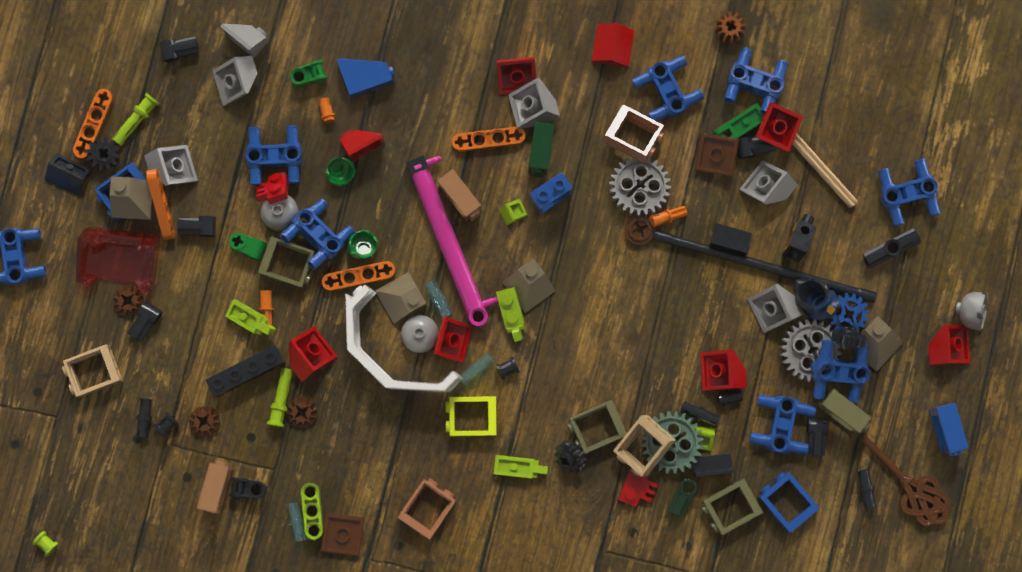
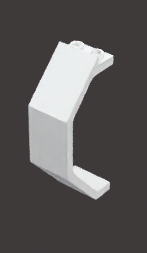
M364 285L363 287L359 286L353 292V297L346 294L347 350L384 387L395 390L451 392L463 378L453 371L439 384L394 381L361 347L359 313L377 293L372 288Z

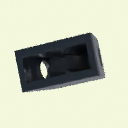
M804 214L802 220H798L792 229L782 255L797 262H800L805 256L816 231V227L812 225L815 219L813 216Z

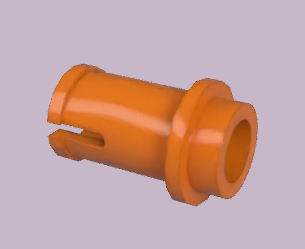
M330 98L318 100L322 114L321 120L324 123L333 122L336 115L332 111Z

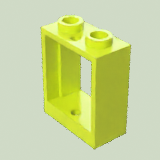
M496 396L449 397V401H446V413H450V421H446V432H450V436H496ZM455 402H488V431H455Z

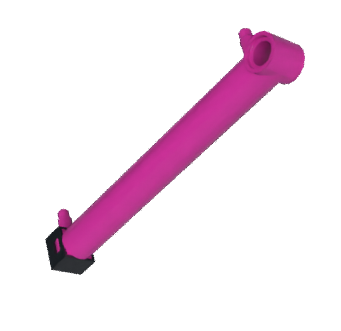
M424 155L406 162L408 170L469 321L474 327H482L488 321V314L485 308L497 303L498 298L493 297L482 301L429 170L430 166L442 161L441 157L437 156L425 160ZM476 312H481L484 315V319L481 322L474 321L473 315Z

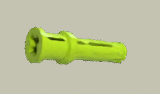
M146 93L145 98L139 105L134 107L135 111L112 139L122 146L144 118H148L152 109L160 103Z
M281 368L274 403L270 406L272 410L270 419L267 421L268 425L284 428V414L288 410L286 401L294 372L291 369Z

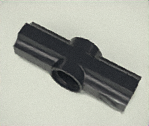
M912 228L863 253V260L871 269L920 244V236ZM888 244H893L895 246V253H890L888 251Z

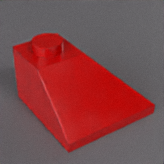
M770 102L755 137L789 152L803 116Z
M349 130L342 134V138L339 139L352 162L385 144L380 133L360 130L353 132Z
M943 325L928 345L929 364H970L968 328L964 325Z
M315 326L288 342L290 367L302 382L338 357Z
M733 349L700 352L702 391L747 388L746 368Z

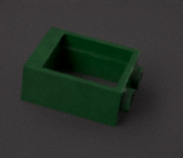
M535 121L528 173H532L534 177L547 175L554 124Z

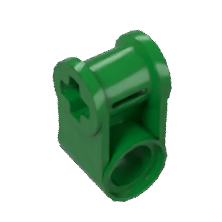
M316 60L293 69L290 74L293 86L303 88L326 81L328 75L324 73L323 61ZM297 74H302L304 79L301 82H297L294 80V77Z
M238 232L232 234L229 238V244L234 251L257 261H261L268 244L260 239ZM241 238L243 244H239L236 247L234 240L238 241V239Z

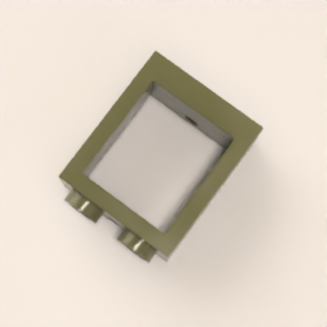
M271 236L258 273L304 289V286H308L311 279L309 274L311 268L307 265V262L300 282L269 271L278 246L308 255L307 261L316 252L289 242L285 243L283 240Z
M835 389L827 391L824 399H821L817 405L818 408L852 434L864 433L871 424L869 422L871 417Z
M612 400L569 418L570 422L567 423L571 434L575 433L577 436L576 445L579 444V448L585 452L584 454L618 440L627 434ZM606 408L617 435L587 447L576 421Z
M744 478L702 500L704 505L701 506L705 515H710L713 521L710 523L715 533L719 532L720 535L726 534L763 513ZM739 488L752 513L724 528L710 503Z

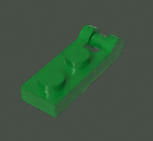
M758 103L754 104L712 133L714 135L726 136L724 132L729 130L731 133L730 137L740 138L761 124L764 115L760 113V106Z

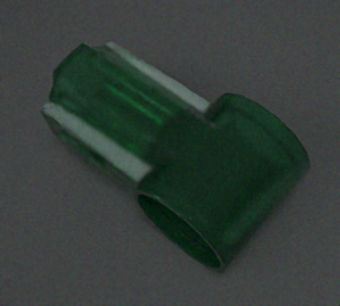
M685 478L679 482L667 510L680 517L683 516L697 490V485L693 480ZM686 482H690L693 486L689 493L684 492L682 489L683 484Z

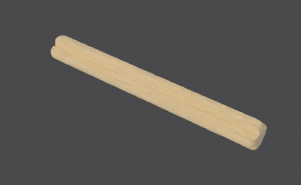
M796 134L792 145L849 208H852L858 202L857 199L805 141Z

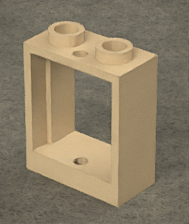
M105 344L63 361L64 366H62L64 375L69 377L71 382L69 389L72 395L78 398L123 381L110 345ZM102 354L111 379L82 390L73 365Z
M641 415L613 451L622 463H627L631 467V471L635 475L641 477L648 476L676 440L651 417ZM643 428L662 444L646 466L626 450Z

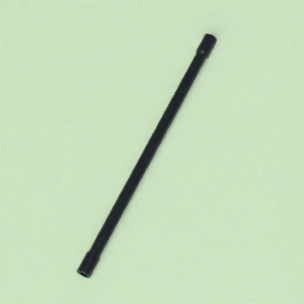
M657 229L654 233L653 240L657 242L675 245L794 280L799 278L810 280L814 278L826 283L830 290L843 294L848 293L850 296L854 293L856 298L861 297L863 298L862 300L874 303L876 300L877 292L856 288L674 236L671 233Z

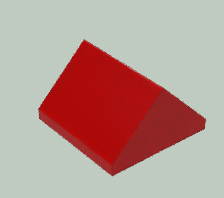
M618 23L597 24L591 62L629 68L635 30Z
M535 57L497 61L499 94H510L536 79Z
M443 317L434 356L463 363L473 326Z

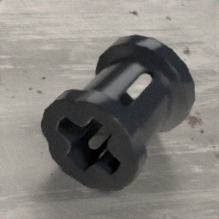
M513 357L502 364H496L502 380L515 372L520 373Z
M169 412L165 413L166 416L158 424H154V427L164 437L167 436V433L175 425H179V422Z

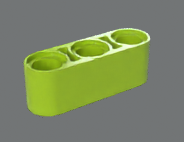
M307 483L301 489L304 528L306 536L315 540L320 538L324 531L320 489L316 484ZM309 486L314 487L316 491L315 495L311 498L305 493ZM310 506H315L318 510L317 515L314 517L309 516L307 512ZM312 525L319 527L320 531L317 536L310 534L309 530Z

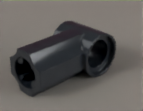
M196 37L177 41L169 39L159 43L162 59L165 63L179 60L180 57L199 53Z
M739 138V159H747L758 154L775 152V146L758 138Z
M216 217L178 218V235L216 236Z
M145 301L137 313L138 317L127 334L142 342L152 325L154 326L158 322L163 311Z
M808 417L807 434L809 435V446L807 455L825 456L826 436L829 430V420L827 418Z

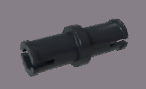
M140 398L139 415L136 416V419H138L136 437L148 438L149 423L152 421L150 414L153 399Z
M686 401L683 402L680 413H686V415L694 417L696 421L699 422L701 420L714 427L717 426L720 415L706 411L704 407L701 406L699 408Z
M869 469L857 471L861 487L859 492H862L864 509L877 507L873 493L875 488L872 486Z

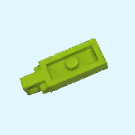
M516 287L497 291L496 294L505 328L508 333L512 332L514 342L521 341L523 339L521 330L525 329V321Z
M237 299L232 300L225 317L254 334H274L276 328L267 323L269 319L265 318L266 316Z
M496 455L494 474L537 478L538 473H548V466H539L538 460Z

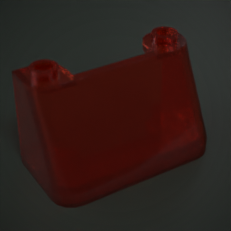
M98 227L85 228L77 238L76 282L87 286L93 285L98 279L135 283V287L141 292L152 291L155 285L160 236L152 233Z

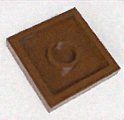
M701 133L695 170L733 177L740 139Z
M326 513L321 552L360 556L365 518Z

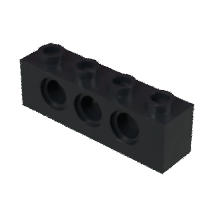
M273 345L206 379V382L213 396L218 398L286 364L278 346Z

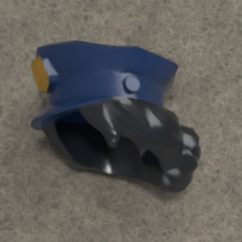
M804 278L795 280L793 285V291L796 293L795 300L804 309L809 319L823 321L835 314L839 300L834 290H830L826 283L814 278L810 280Z

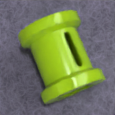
M42 531L32 543L34 546L37 545L42 549L47 557L59 545L58 542H53L46 536L45 531Z

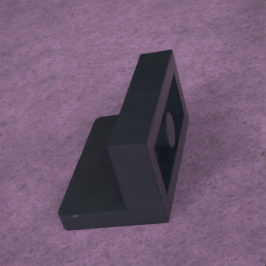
M57 153L48 163L45 180L78 196L81 193L83 182L90 175L91 169Z
M716 223L709 245L747 255L752 233Z
M731 453L695 457L697 463L692 462L694 477L734 473Z

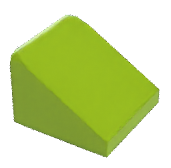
M520 199L499 208L506 225H510L528 216Z
M698 425L695 428L696 431L702 430L698 437L704 438L703 441L699 442V444L704 446L701 450L711 451L715 437V428Z

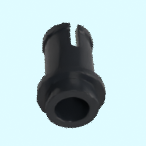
M738 389L725 393L721 391L720 394H717L718 404L726 406L728 403L741 402L743 400L742 393H740L741 390Z

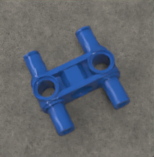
M743 47L737 62L733 64L730 71L724 101L734 103L739 89L764 97L760 113L765 115L769 103H775V101L780 99L785 84L784 76L788 62L778 60L774 73L770 74L748 66L752 50ZM734 73H740L742 78L735 77ZM770 86H777L779 90H772Z
M684 55L669 62H657L648 68L646 73L631 80L635 89L649 83L654 84L663 103L662 107L648 113L649 118L656 122L667 116L669 118L678 116L688 110L690 105L704 99L700 89L687 95L682 94L673 76L674 71L687 66ZM661 68L664 71V75L657 76L654 70ZM671 103H680L681 109L674 110Z
M286 126L287 143L277 145L260 144V128H248L249 144L246 147L245 156L247 167L250 169V185H261V168L271 166L288 167V183H300L299 167L302 164L303 155L301 144L298 142V126ZM297 151L298 156L295 159L288 158L289 152ZM253 152L260 154L259 159L256 161L250 159Z
M925 158L914 161L919 177L914 181L895 185L892 182L889 168L878 171L882 186L880 188L881 202L885 209L889 210L893 226L904 224L900 210L901 205L923 199V201H926L930 217L941 214L936 198L938 197V184L932 174H929ZM924 183L931 185V192L924 190ZM887 193H892L895 196L894 202L887 199Z
M322 198L312 207L299 211L297 216L291 220V225L280 234V238L285 243H288L299 233L318 251L307 261V265L312 270H315L325 260L328 261L335 258L338 252L344 248V243L355 233L354 229L347 225L335 235L317 217L328 208L327 202ZM304 218L308 223H303L300 219ZM327 245H332L335 250H330Z
M7 228L0 231V246L4 270L0 272V284L21 285L27 283L30 279L47 277L45 266L28 268L26 263L24 243L25 241L41 239L40 228L28 230ZM14 233L15 240L9 243L8 236ZM15 271H20L21 276L18 280L13 279Z
M822 340L820 356L816 358L811 366L815 380L812 397L824 399L826 385L829 381L850 383L847 399L851 402H859L861 387L870 377L868 363L866 362L869 345L865 344V347H857L855 359L852 361L836 360L831 358L834 342Z
M759 394L757 405L771 408L774 411L771 430L768 435L751 432L749 443L765 446L769 451L783 454L793 452L807 455L809 444L792 441L791 435L795 416L799 414L814 417L816 406L799 403L798 399L778 395L775 398ZM784 400L789 401L791 404L789 411L782 409V402ZM777 438L783 441L781 449H777L774 446V441Z

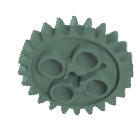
M668 411L666 417L663 413H660V419L656 416L653 417V420L673 438H676L684 431L686 432L685 436L675 442L676 447L672 445L668 450L674 452L675 459L673 461L668 460L665 453L657 463L659 471L666 468V473H669L673 469L674 474H676L678 468H680L684 472L685 465L691 468L690 461L697 463L695 456L702 455L698 451V449L704 448L703 445L699 444L704 438L698 437L702 430L696 431L695 428L698 426V423L692 425L693 418L691 417L686 420V413L679 417L678 411L675 412L674 416H672L671 411ZM671 424L678 425L679 432L677 434L670 431ZM643 429L647 435L641 436V439L646 440V443L641 444V446L647 448L643 454H649L647 461H650L662 445L656 444L654 437L647 430ZM683 439L690 441V449L682 448L681 441Z

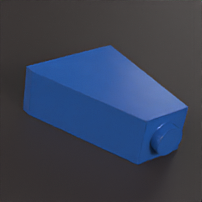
M337 59L350 98L393 84L392 78L395 77L392 66L388 67L386 62Z

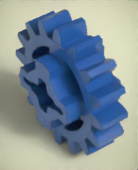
M845 293L844 298L837 295L839 300L838 306L841 308L837 315L835 312L834 315L829 317L832 318L829 321L830 325L836 324L834 326L835 330L839 328L842 330V327H851L859 330V326L865 328L863 321H869L865 314L870 313V311L864 309L867 303L861 304L863 298L855 299L856 294L854 293L851 297H849L848 293ZM846 301L855 302L857 305L850 306ZM844 306L849 311H853L850 313L851 319H849L847 316H844L846 314ZM861 312L860 319H859L858 322H857V321H856L857 314ZM840 322H849L850 326L841 325Z

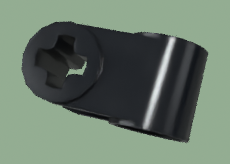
M231 477L233 481L232 490L229 493L231 497L263 498L268 492L267 485L262 481ZM257 484L262 487V492L259 495L253 492V488Z

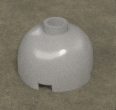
M289 195L288 199L271 205L266 200L261 207V218L268 228L281 232L291 225V220L297 216L299 212L298 206Z
M968 293L963 297L962 302L957 303L956 314H959L960 321L965 327L979 331L983 329L987 314L985 304L988 305V293Z
M424 315L412 316L406 320L401 330L402 342L407 349L415 353L429 352L435 347L439 336L437 324L433 319Z

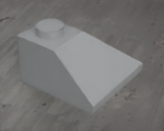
M222 24L220 26L229 39L253 58L256 57L268 42L267 33L260 27L256 29L252 25Z
M252 56L234 57L212 70L223 106H227L249 93L257 76Z
M536 78L508 94L515 122L519 129L535 126V121L549 123L560 117L555 98L540 78Z
M188 145L156 148L144 155L148 170L158 169L161 181L165 186L198 181Z
M762 160L739 190L764 204H770L786 200L798 184L787 172Z
M778 284L748 298L763 333L804 315L801 306L795 300L796 296Z

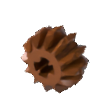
M729 11L727 17L722 13L720 15L721 20L716 19L715 23L718 26L714 27V31L719 32L716 35L717 38L723 36V43H725L726 39H729V44H733V38L739 42L740 36L744 37L745 32L743 30L747 28V25L741 24L744 18L737 19L738 13H735L734 17H732V13ZM729 24L733 26L731 31L727 30Z

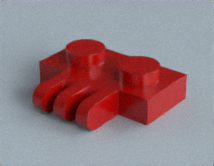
M284 171L269 176L267 183L257 186L256 201L263 202L268 200L271 205L288 199V175Z
M630 467L618 500L637 507L640 498L652 503L654 499L647 497V494L655 496L656 492L649 488L650 486L658 488L659 485L648 481V476L641 477L635 475Z

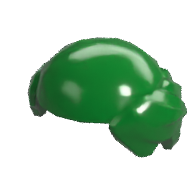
M337 157L328 163L325 177L329 183L341 187L352 181L356 170L349 158Z
M364 229L362 231L359 230L349 238L348 252L356 259L369 258L374 254L378 246V240L372 232Z

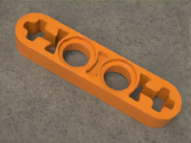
M100 89L95 94L76 139L73 153L79 159L84 160L91 155L87 152L80 155L78 149L83 148L85 144L81 141L82 138L87 142L96 144V138L99 137L110 111L114 97L107 89ZM107 93L109 99L108 101L104 100L102 106L106 108L103 110L101 107L96 106V104L101 105L102 100L100 96H104ZM99 110L102 112L101 119L93 120V112ZM88 128L95 130V134L91 138L85 136V131ZM88 143L85 145L86 150L92 149Z
M509 127L459 133L453 137L452 146L456 151L463 152L520 145L525 140V131L522 128ZM515 131L522 134L518 141L512 137L509 138L510 142H506L507 136L505 132H509V136L514 135ZM494 134H502L504 137L501 143L494 142ZM481 135L484 137L485 142L482 145H476L474 138ZM468 136H471V147H468L469 143H464L463 147L455 144L458 138H462V141H468Z
M158 169L147 170V181L163 239H174L175 229Z
M383 261L328 273L323 277L322 285L328 291L350 288L390 279L395 275L396 269L393 263ZM385 265L392 268L389 271V275L382 272L379 273L381 277L377 278L375 267H378V270H383ZM371 269L374 272L373 277L365 279L363 277L364 270ZM347 273L354 274L355 280L353 283L348 284L344 281V276ZM337 275H341L342 286H339V282L333 283V287L325 284L329 277L337 280Z

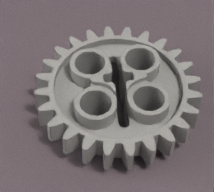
M626 158L625 165L620 162L618 165L620 169L614 168L613 172L616 175H611L610 177L613 181L609 182V186L613 187V189L609 193L615 194L612 197V201L618 200L616 207L623 206V213L628 209L630 210L629 216L636 212L637 217H639L640 213L643 212L644 216L647 217L648 211L654 214L655 208L661 210L660 203L666 204L667 201L664 198H669L670 196L666 191L671 190V186L666 184L670 183L671 179L665 178L668 175V171L662 172L663 165L656 166L657 160L651 163V159L648 158L645 163H642L634 158L630 162ZM643 170L646 175L640 177L636 174V171ZM650 175L653 176V178L645 182L643 189L640 187L631 197H627L628 194L636 189L637 184L641 185ZM629 182L631 188L625 189L622 183ZM650 184H655V185H657L658 190H656V191L651 190V189L649 188V185H650ZM641 196L644 202L638 203L634 197Z
M808 319L804 320V325L801 321L797 322V327L794 325L790 326L792 332H785L788 338L781 339L785 342V345L779 347L784 349L780 356H785L786 358L782 361V364L788 363L789 365L786 370L793 369L791 375L799 374V380H802L805 376V380L810 381L812 376L813 381H815L813 378L814 373L811 370L812 363L820 356L822 340H832V331L829 332L830 325L823 327V321H820L818 325L815 319H812L811 324ZM815 332L819 335L817 343L812 340V335ZM797 340L802 343V348L799 351L795 348ZM833 341L831 358L839 360L837 355H842V353L837 351V349L841 347ZM810 347H813V348H814V350L812 351V354H809V353H808V350H810ZM805 358L810 361L808 368H805L802 364Z

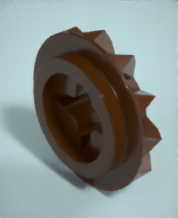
M640 214L637 217V215H634L625 224V236L631 243L637 245L646 244L653 238L655 227L651 226L648 216L645 217ZM636 222L640 227L647 226L642 231L643 237L640 233H632L636 230Z
M123 286L116 291L113 297V306L123 316H134L144 303L143 294L136 287ZM124 295L128 298L133 296L131 301L133 302L132 304L135 306L133 307L129 304L125 306V300L122 296Z
M296 398L287 407L288 420L295 427H309L317 418V407L309 398ZM297 406L301 409L309 407L305 412L308 419L303 416L295 418L299 413Z
M208 406L197 407L189 418L190 429L201 437L213 435L220 425V417L217 411ZM198 416L202 418L208 416L207 421L211 427L209 425L201 426Z

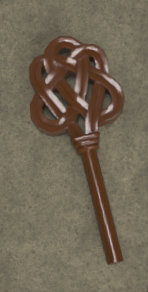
M868 437L862 441L900 480L899 483L905 491L899 501L901 511L906 515L914 516L916 521L922 526L942 524L947 521L951 500L947 494L940 490V483L935 477L922 476L916 481L914 478L905 475ZM926 482L931 483V484H932V487H931V486H928V485H925V483H926ZM923 491L928 492V493H930V494H933V497L930 496V495L924 494ZM926 501L932 504L931 508H928Z

